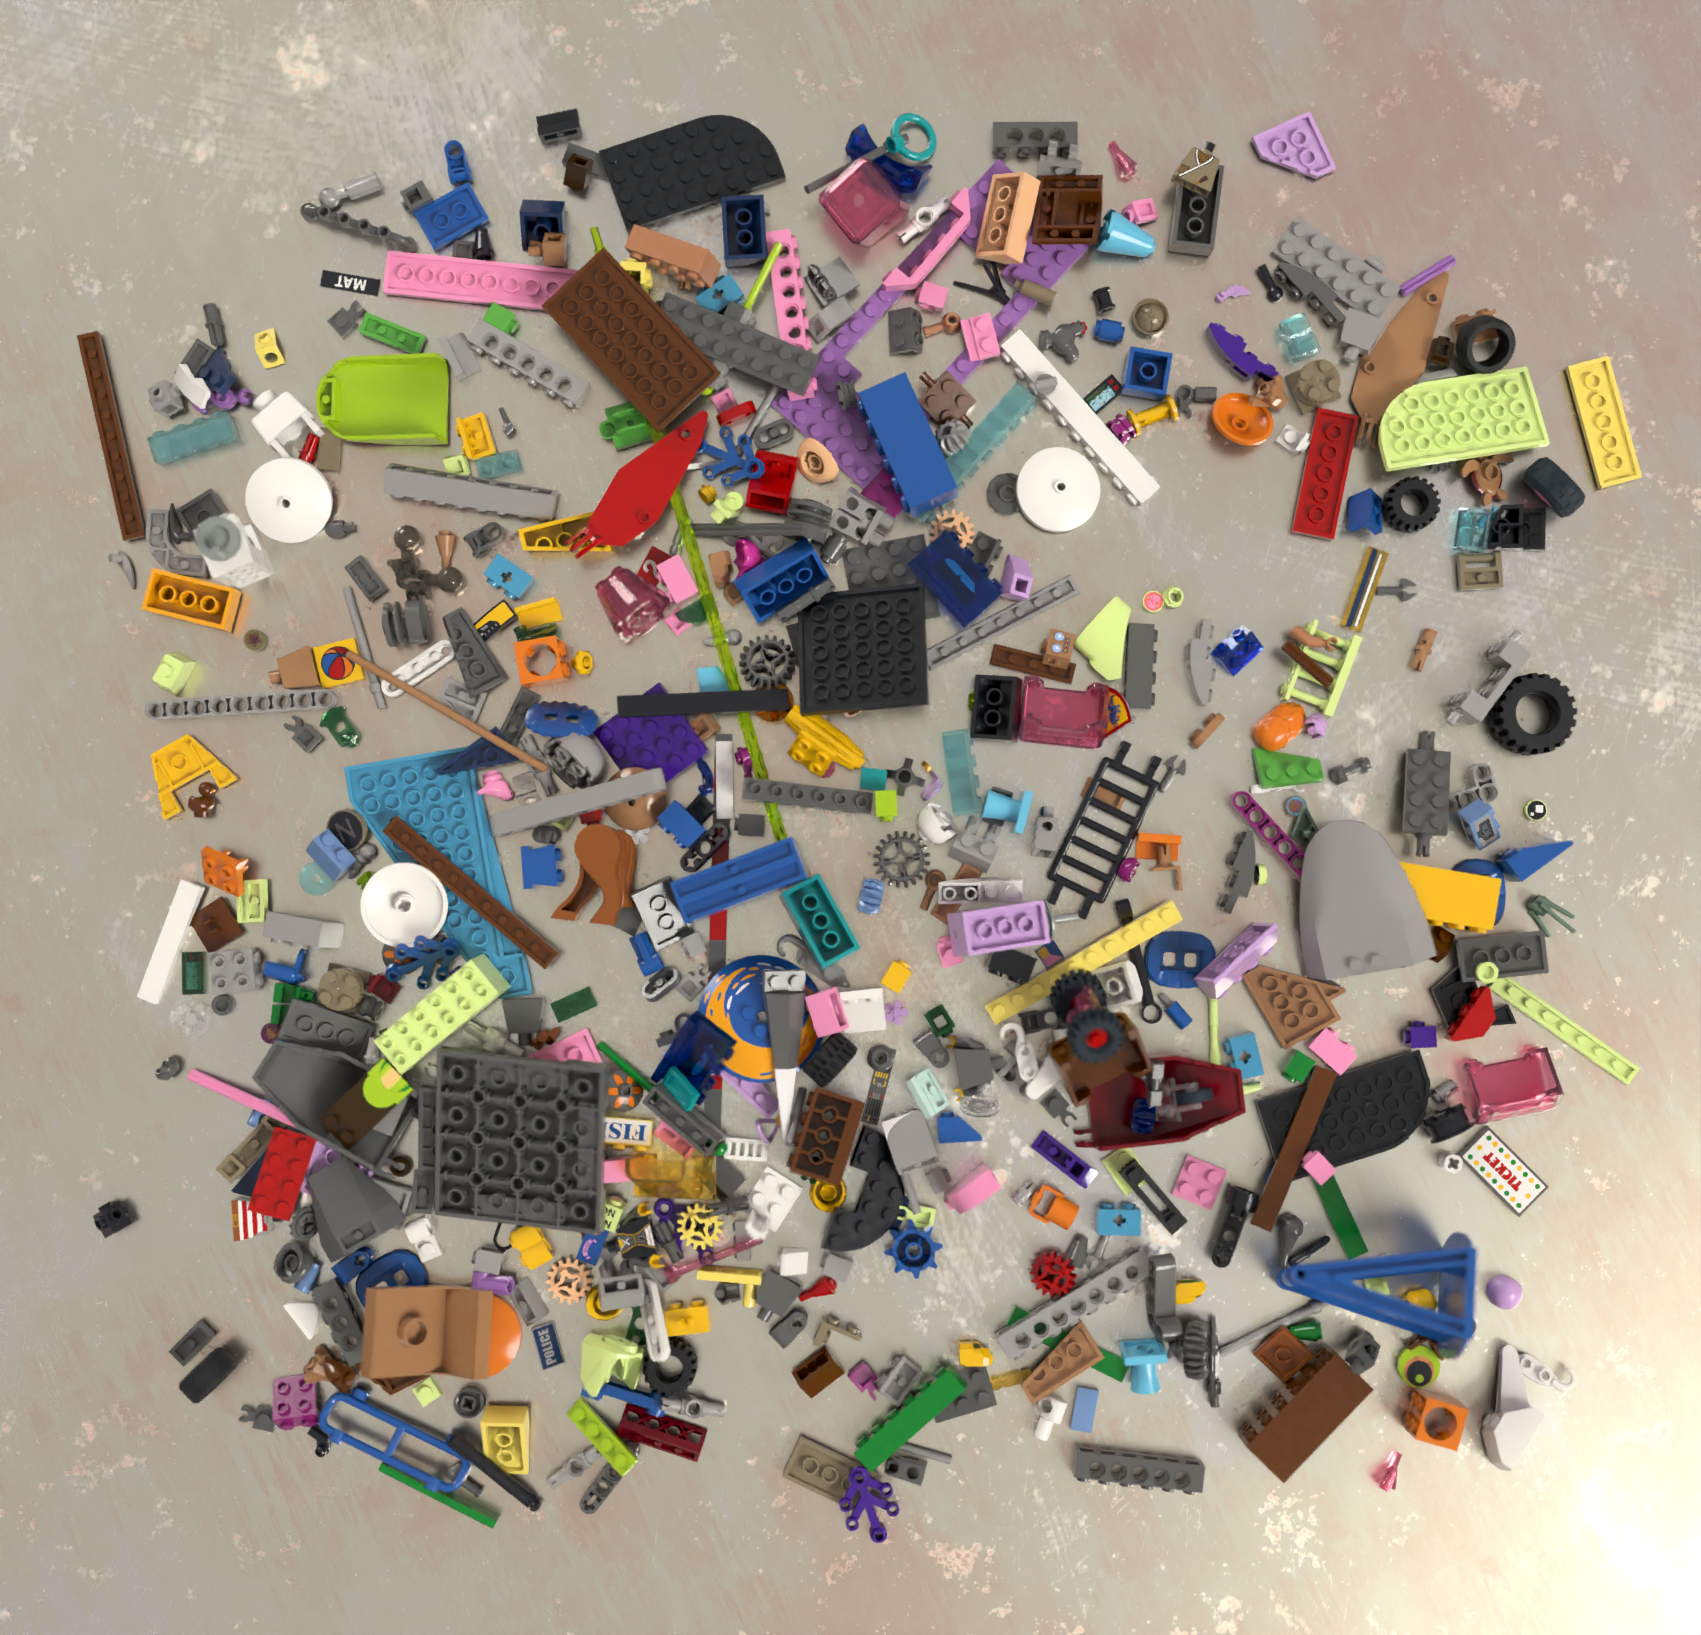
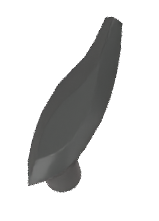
M171 503L169 521L172 538L176 544L180 540L190 541L191 535L188 532H180V523L175 512L176 509L174 503Z

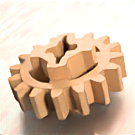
M952 509L951 514L944 510L943 517L938 514L936 515L938 522H931V525L935 528L929 529V533L934 534L930 538V542L936 541L934 548L941 547V554L949 551V556H952L953 551H956L957 555H960V549L967 551L968 547L966 544L973 543V540L969 537L975 536V532L970 531L974 524H968L970 517L963 518L962 511L956 515L955 509ZM954 519V521L951 523H943L946 520ZM961 523H962V524L964 525V527H965L966 534L961 531V528H960V524H961ZM952 528L955 529L956 535L949 537L948 531H951ZM938 531L939 533L943 534V543L939 539ZM957 541L961 543L957 546H950L951 543Z
M571 1256L567 1258L566 1262L561 1258L558 1260L559 1266L554 1263L551 1266L554 1271L549 1270L547 1272V1275L551 1277L546 1280L547 1284H551L547 1291L554 1292L553 1299L557 1296L560 1297L559 1303L567 1300L568 1305H571L572 1299L579 1303L580 1296L583 1298L587 1296L585 1290L590 1291L592 1288L588 1285V1283L593 1281L592 1277H588L591 1269L585 1270L584 1268L587 1263L584 1262L580 1265L578 1264V1259L572 1262ZM570 1267L576 1268L578 1272L571 1270ZM560 1270L561 1278L556 1282V1274ZM567 1276L569 1279L576 1278L572 1282V1285L570 1284V1282L563 1283L566 1280ZM583 1279V1286L579 1291L578 1282ZM560 1290H565V1291H567L569 1294H565V1293L561 1292Z

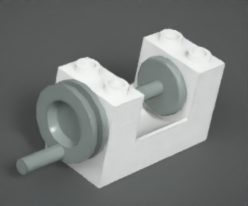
M224 513L220 516L207 518L198 525L197 529L193 530L196 546L201 554H203L213 579L239 590L276 574L257 528L251 524L248 525V523L242 524L237 515Z

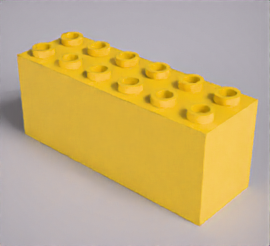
M1400 862L1417 893L1418 900L1424 909L1429 925L1443 926V923H1447V928L1464 930L1465 927H1469L1468 931L1485 934L1486 930H1493L1502 879Z

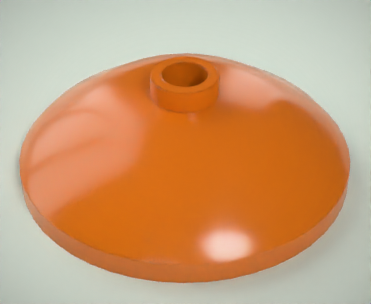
M1225 394L1216 401L1212 409V419L1219 432L1228 440L1240 445L1253 446L1265 442L1271 435L1274 426L1272 415L1267 407H1252L1248 402L1251 396L1247 394Z

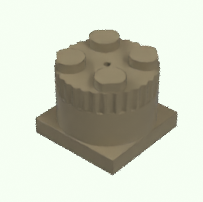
M1325 359L1311 361L1304 365L1302 369L1285 376L1301 415L1342 397L1338 390L1341 384L1339 371L1336 370V367L1331 362Z
M329 963L327 972L318 983L319 1004L330 1008V1010H345L359 1014L367 996L366 990L369 987L367 983L371 978L372 972Z

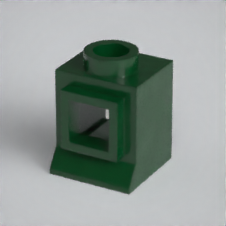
M942 1003L924 1013L925 1018L937 1037L942 1036L944 1038L954 1032L952 1028L955 1027V1024ZM943 1015L947 1024L938 1029L933 1020Z

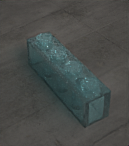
M219 411L214 413L213 417L207 419L201 417L193 420V423L188 425L178 424L172 430L154 432L153 436L148 437L147 440L154 462L162 466L240 441L241 438L234 416L229 412Z
M968 729L942 732L953 817L978 814L979 809H982L981 796H977L976 788L980 786L978 775H974L973 767L977 766L975 754H971L970 746L974 745L973 738H970Z

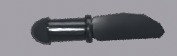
M1324 1236L1306 1249L1304 1248L1303 1251L1294 1257H1290L1288 1265L1299 1264L1303 1260L1310 1258V1255L1321 1250L1330 1242L1329 1236Z

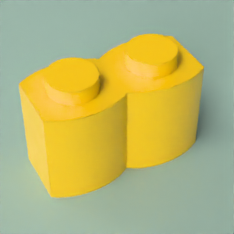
M520 1225L511 1230L509 1242L514 1249L517 1248L521 1253L519 1258L525 1268L528 1266L530 1270H533L554 1257L555 1254L540 1228Z

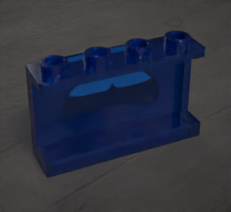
M945 529L940 536L907 565L965 628L1003 594L1001 591L1003 586L996 578L991 579L986 574L989 570L982 562L977 564L972 558L974 553L967 546L963 548L958 543L960 538L953 530L948 532Z
M697 1010L686 1019L650 1079L658 1083L664 1079L670 1067L676 1066L700 1093L695 1105L700 1106L707 1097L705 1092L710 1091L715 1085L716 1080L714 1078L716 1075L719 1076L726 1067L724 1062L729 1061L734 1055L735 1050L733 1048L737 1041Z

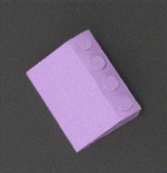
M1253 922L1193 980L1209 998H1222L1227 994L1228 987L1232 984H1237L1243 978L1242 974L1246 970L1253 969L1258 964L1257 960L1262 955L1266 956L1273 950L1272 946L1277 942L1278 926L1275 923Z

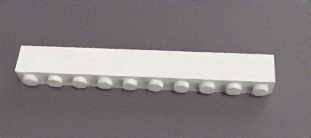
M1021 329L1001 345V358L1007 364L1010 362L1014 366L1016 375L1020 379L1024 378L1029 383L1028 388L1033 394H1038L1043 399L1042 403L1049 411L1051 409L1057 415V421L1062 426L1066 425L1070 429L1072 438L1076 442L1080 441L1085 446L1084 451L1089 457H1094L1099 462L1098 466L1105 474L1108 472L1111 475L1113 484L1118 489L1122 488L1127 493L1126 498L1132 505L1136 504L1140 507L1160 488L1158 483ZM1042 374L1056 376L1058 385H1056L1052 394L1045 396L1036 391L1035 381L1038 376Z

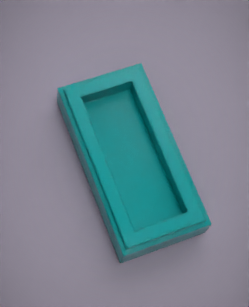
M676 1066L669 1068L662 1084L685 1111H691L700 1093Z

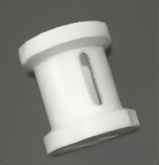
M1444 1152L1438 1159L1439 1166L1448 1172L1457 1173L1462 1169V1158L1452 1152ZM1450 1158L1453 1159L1452 1166L1448 1165L1450 1163Z

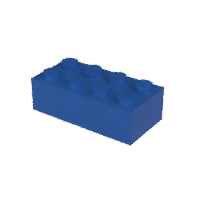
M805 537L736 578L733 582L757 623H760L775 614V611H778L807 592L809 587H814L827 579L829 575L815 549Z

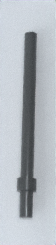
M901 135L904 138L905 143H907L909 141L908 135ZM884 142L882 146L804 186L805 192L809 194L886 153L890 154L886 148V143Z

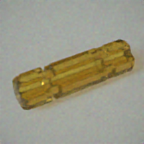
M1027 1368L1021 1370L1020 1373L1016 1371L1002 1375V1378L990 1379L992 1389L999 1390L1003 1386L1006 1388L1021 1384V1381H1025L1031 1374V1370Z

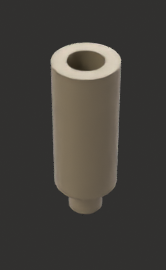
M1027 279L1024 282L1016 280L1014 288L1020 290L1019 294L1046 305H1052L1056 291Z

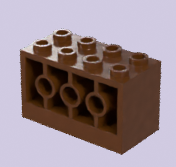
M816 1087L814 1092H809L806 1102L809 1109L808 1112H803L799 1125L803 1126L801 1133L797 1132L793 1144L796 1150L794 1154L790 1153L786 1167H790L789 1173L838 1188L865 1103ZM831 1111L832 1115L835 1116L830 1121L826 1120V1116H824V1113ZM822 1131L826 1132L828 1140L825 1139L823 1142L817 1136V1133L821 1134ZM815 1152H818L819 1156L822 1157V1160H818L817 1163L813 1162L811 1154H815Z

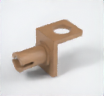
M1171 845L1157 846L1159 865H1157V868H1149L1150 871L1175 870L1176 890L1182 891L1181 866L1171 864Z

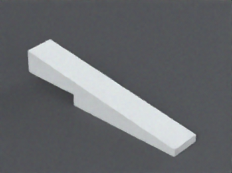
M187 879L180 880L139 989L138 998L158 1005L191 926L189 925L206 887Z

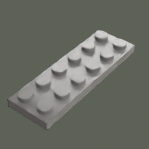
M1298 216L1271 252L1284 262L1300 267L1321 279L1338 295L1337 298L1349 307L1377 318L1382 316L1401 289L1400 286Z

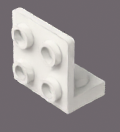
M882 987L840 991V1000L849 1024V1028L845 1029L844 1033L886 1029Z

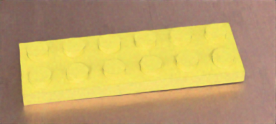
M1609 356L1566 367L1598 490L1642 478Z

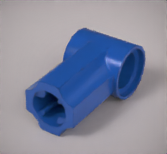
M646 931L629 938L644 977L664 968L663 962L658 952L654 950Z

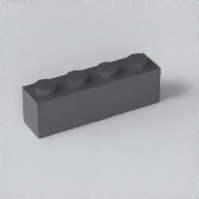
M1128 623L1123 696L1128 702L1130 710L1148 711L1155 704V693H1152V684L1155 685L1156 672H1153V663L1156 664L1157 651H1153L1154 642H1157L1158 630H1154L1155 624Z

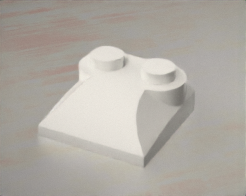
M1129 960L1091 971L1092 975L1095 974L1105 990L1107 995L1106 1008H1109V1010L1142 1001L1143 989L1135 965Z

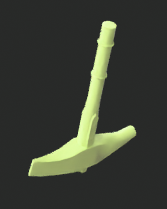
M1208 997L1211 1043L1210 1063L1221 1065L1218 1001ZM1260 1081L1243 1084L1244 1095L1261 1090Z

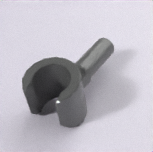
M501 407L499 412L505 422L501 429L509 438L516 432V428L508 419L504 408Z

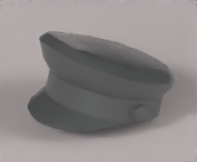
M289 1242L285 1244L276 1255L274 1261L275 1274L288 1284L302 1280L311 1269L313 1262L312 1254L307 1248L299 1246L297 1243Z

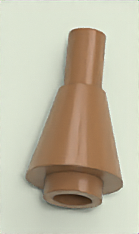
M448 530L438 531L439 535L434 536L441 556L442 570H449L450 556L456 535H451V531Z

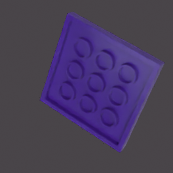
M659 682L642 695L669 693L662 683ZM617 713L593 731L619 770L628 767H641L647 770L662 768L666 783L710 752L685 716L618 719Z

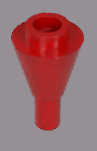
M824 1275L810 1289L801 1292L798 1296L799 1300L803 1302L811 1297L835 1294L837 1283L834 1278Z

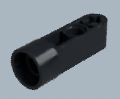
M1231 1185L1225 1202L1229 1205L1212 1253V1262L1215 1266L1224 1268L1231 1263L1249 1213H1254L1260 1197L1257 1193ZM1232 1213L1236 1216L1242 1217L1243 1219L1241 1221L1239 1219L1233 1218L1230 1216V1214ZM1226 1231H1231L1235 1235L1234 1242H1227L1224 1239ZM1227 1247L1225 1257L1228 1260L1225 1259L1223 1262H1220V1257L1217 1254L1220 1255L1223 1248Z

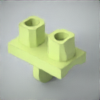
M734 491L728 493L725 498L717 499L713 503L716 509L710 516L718 524L725 523L730 518L738 517L742 513L740 508L744 502L743 496Z

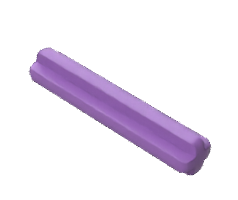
M1448 255L1401 284L1400 293L1406 296L1437 275L1453 267L1456 264V260L1452 255Z

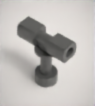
M1150 1061L1153 1070L1140 1077L1148 1087L1146 1104L1149 1106H1161L1163 1090L1159 1087L1161 1079L1164 1078L1165 1063L1163 1061Z

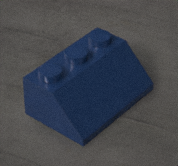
M764 195L721 197L726 267L748 266L767 259Z

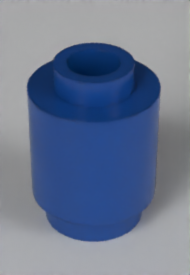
M1102 318V320H1096L1093 336L1098 337V340L1118 343L1119 339L1123 340L1125 327H1122V322Z

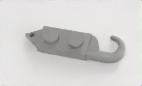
M792 934L784 935L778 940L777 951L781 957H785L782 950L783 944L791 942L799 948L796 953V961L799 965L830 987L850 988L844 974L845 970L837 964L820 972L803 940Z

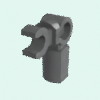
M1189 385L1180 386L1176 390L1177 404L1179 405L1177 409L1178 417L1180 418L1181 411H1185L1187 419L1191 418L1192 412L1189 408L1191 398H1194V401L1216 402L1217 387L1195 386L1192 389Z

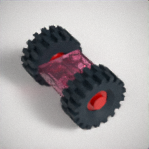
M1078 969V973H1075L1074 970L1069 971L1070 975L1068 976L1064 973L1061 975L1062 980L1060 981L1057 978L1055 981L1056 986L1051 987L1050 999L1057 1017L1063 1023H1068L1066 1036L1072 1052L1080 1061L1083 1062L1085 1059L1087 1064H1091L1092 1061L1095 1064H1100L1102 1059L1104 1062L1109 1061V1056L1114 1058L1117 1055L1116 1050L1121 1051V1044L1125 1042L1123 1037L1125 1033L1116 1014L1113 1011L1110 1012L1109 1008H1106L1107 995L1095 974L1092 975L1090 971H1087L1085 974L1081 969Z

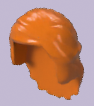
M1294 701L1279 704L1274 710L1266 714L1255 727L1254 738L1256 743L1267 751H1277L1285 748L1287 743L1295 738L1305 725L1306 714L1304 707L1300 703L1296 704Z

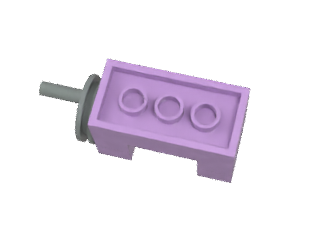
M1044 899L947 914L953 956H971L1047 944L1054 939L1055 924L1078 921L1079 915L1077 912L1054 916L1050 904Z

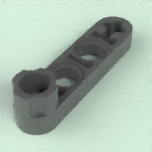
M625 1441L624 1444L638 1457L640 1453L639 1444L634 1441ZM610 1463L604 1468L580 1501V1509L586 1514L595 1513L623 1478L621 1475L614 1476L610 1473V1467L612 1466ZM599 1482L607 1484L608 1490L606 1492H601L598 1489L597 1484ZM595 1495L597 1498L593 1505L589 1507L587 1502Z

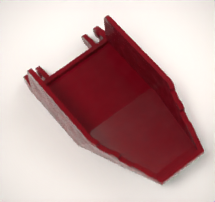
M1148 1055L1150 1061H1163L1165 1063L1164 1078L1161 1079L1159 1087L1163 1090L1162 1105H1147L1148 1087L1145 1085L1144 1080L1130 1075L1127 1071L1090 1089L1092 1094L1088 1102L1090 1128L1074 1129V1134L1083 1135L1091 1133L1092 1140H1081L1075 1142V1145L1080 1148H1095L1098 1151H1109L1185 1142L1191 1139V1137L1210 1130V1128L1246 1113L1241 1069L1176 1055ZM1212 1087L1214 1095L1212 1100L1186 1105H1177L1175 1103L1174 1093L1177 1091Z

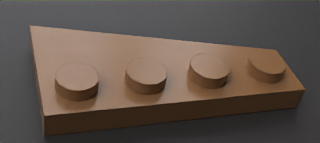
M1081 1320L1021 1384L1022 1389L1032 1404L1105 1358Z

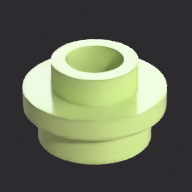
M1171 586L1164 590L1163 601L1168 607L1175 608L1182 603L1184 595L1179 588ZM1170 594L1174 596L1173 601L1170 598Z

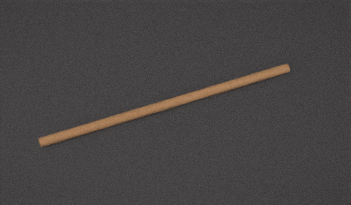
M351 650L346 653L345 657L539 771L543 773L547 771L548 765Z

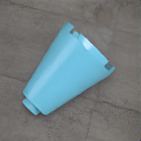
M1108 210L1103 218L1106 222L1101 226L1099 242L1094 244L1095 249L1101 252L1138 257L1151 255L1156 246L1154 237L1116 210Z

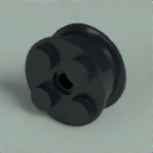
M1459 1103L1452 1107L1446 1106L1438 1110L1439 1114L1435 1116L1432 1114L1423 1119L1422 1126L1427 1127L1432 1137L1430 1140L1431 1144L1455 1137L1475 1125L1474 1122L1469 1121L1464 1111L1467 1108L1466 1105Z

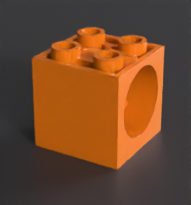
M556 635L514 642L520 684L528 689L568 682V676H571L569 663H566L564 655H567L566 644ZM547 648L553 654L556 653L557 662L549 674L539 676L535 671H531L530 660L537 650Z
M1416 1388L1415 1393H1412L1410 1397L1411 1408L1409 1414L1407 1413L1404 1418L1405 1429L1417 1440L1458 1451L1469 1409L1457 1399ZM1444 1407L1445 1418L1442 1424L1435 1429L1427 1430L1424 1426L1426 1414L1433 1408Z

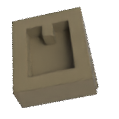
M828 1316V1319L823 1317L813 1339V1345L821 1348L822 1343L827 1344L831 1334L828 1329L859 1342L862 1339V1334L859 1333L860 1330L852 1325L845 1327L839 1324L840 1321Z

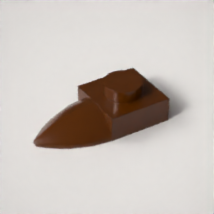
M328 1359L324 1361V1370L328 1380L340 1392L347 1393L357 1374L347 1364L341 1363L338 1360Z

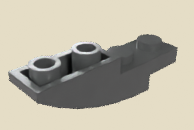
M1280 262L1274 269L1277 279L1290 288V294L1301 302L1308 297L1310 304L1315 309L1321 311L1327 324L1333 325L1336 328L1346 318L1333 303L1338 295L1321 279L1300 267Z
M1249 829L1239 833L1236 839V844H1238L1236 851L1231 852L1227 861L1230 864L1228 869L1236 873L1235 875L1231 874L1227 886H1229L1227 894H1223L1219 901L1221 906L1219 911L1226 914L1232 913L1238 896L1242 898L1248 897L1252 885L1256 851L1253 832Z

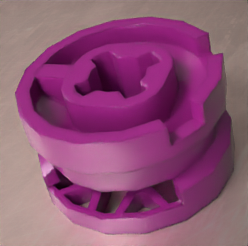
M1118 413L1115 416L1116 419L1113 421L1109 420L1105 425L1125 446L1128 440L1134 439L1137 434L1130 422L1122 414Z

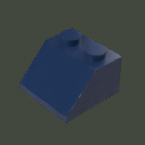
M523 199L519 211L522 250H528L530 240L543 242L545 232L566 233L565 201Z

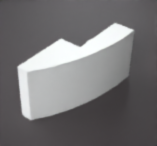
M178 364L173 379L174 383L192 403L201 409H205L207 400L210 398V389L205 384L203 378H194L187 364Z

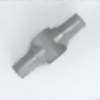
M526 735V739L524 737L520 738L519 742L525 753L537 760H542L544 764L548 765L547 771L543 773L536 771L533 766L528 764V769L534 774L536 780H539L546 797L552 795V793H557L558 789L550 775L552 772L549 768V762L544 758L541 750L538 751L532 735Z
M694 1395L680 1397V1399L661 1397L660 1401L662 1403L659 1406L660 1411L678 1412V1414L687 1415L691 1419L705 1417V1415L723 1417L724 1412L722 1411H725L724 1403L707 1402V1400L698 1399ZM697 1403L693 1411H688L690 1404Z
M595 1446L586 1452L582 1451L581 1453L573 1454L569 1461L561 1466V1469L546 1478L548 1484L551 1483L550 1487L554 1490L566 1480L582 1476L585 1470L591 1467L592 1463L603 1455ZM572 1462H580L582 1469H574Z

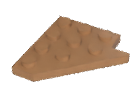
M1259 965L1242 974L1243 980L1284 1050L1341 1019L1331 1000L1345 993L1344 987Z

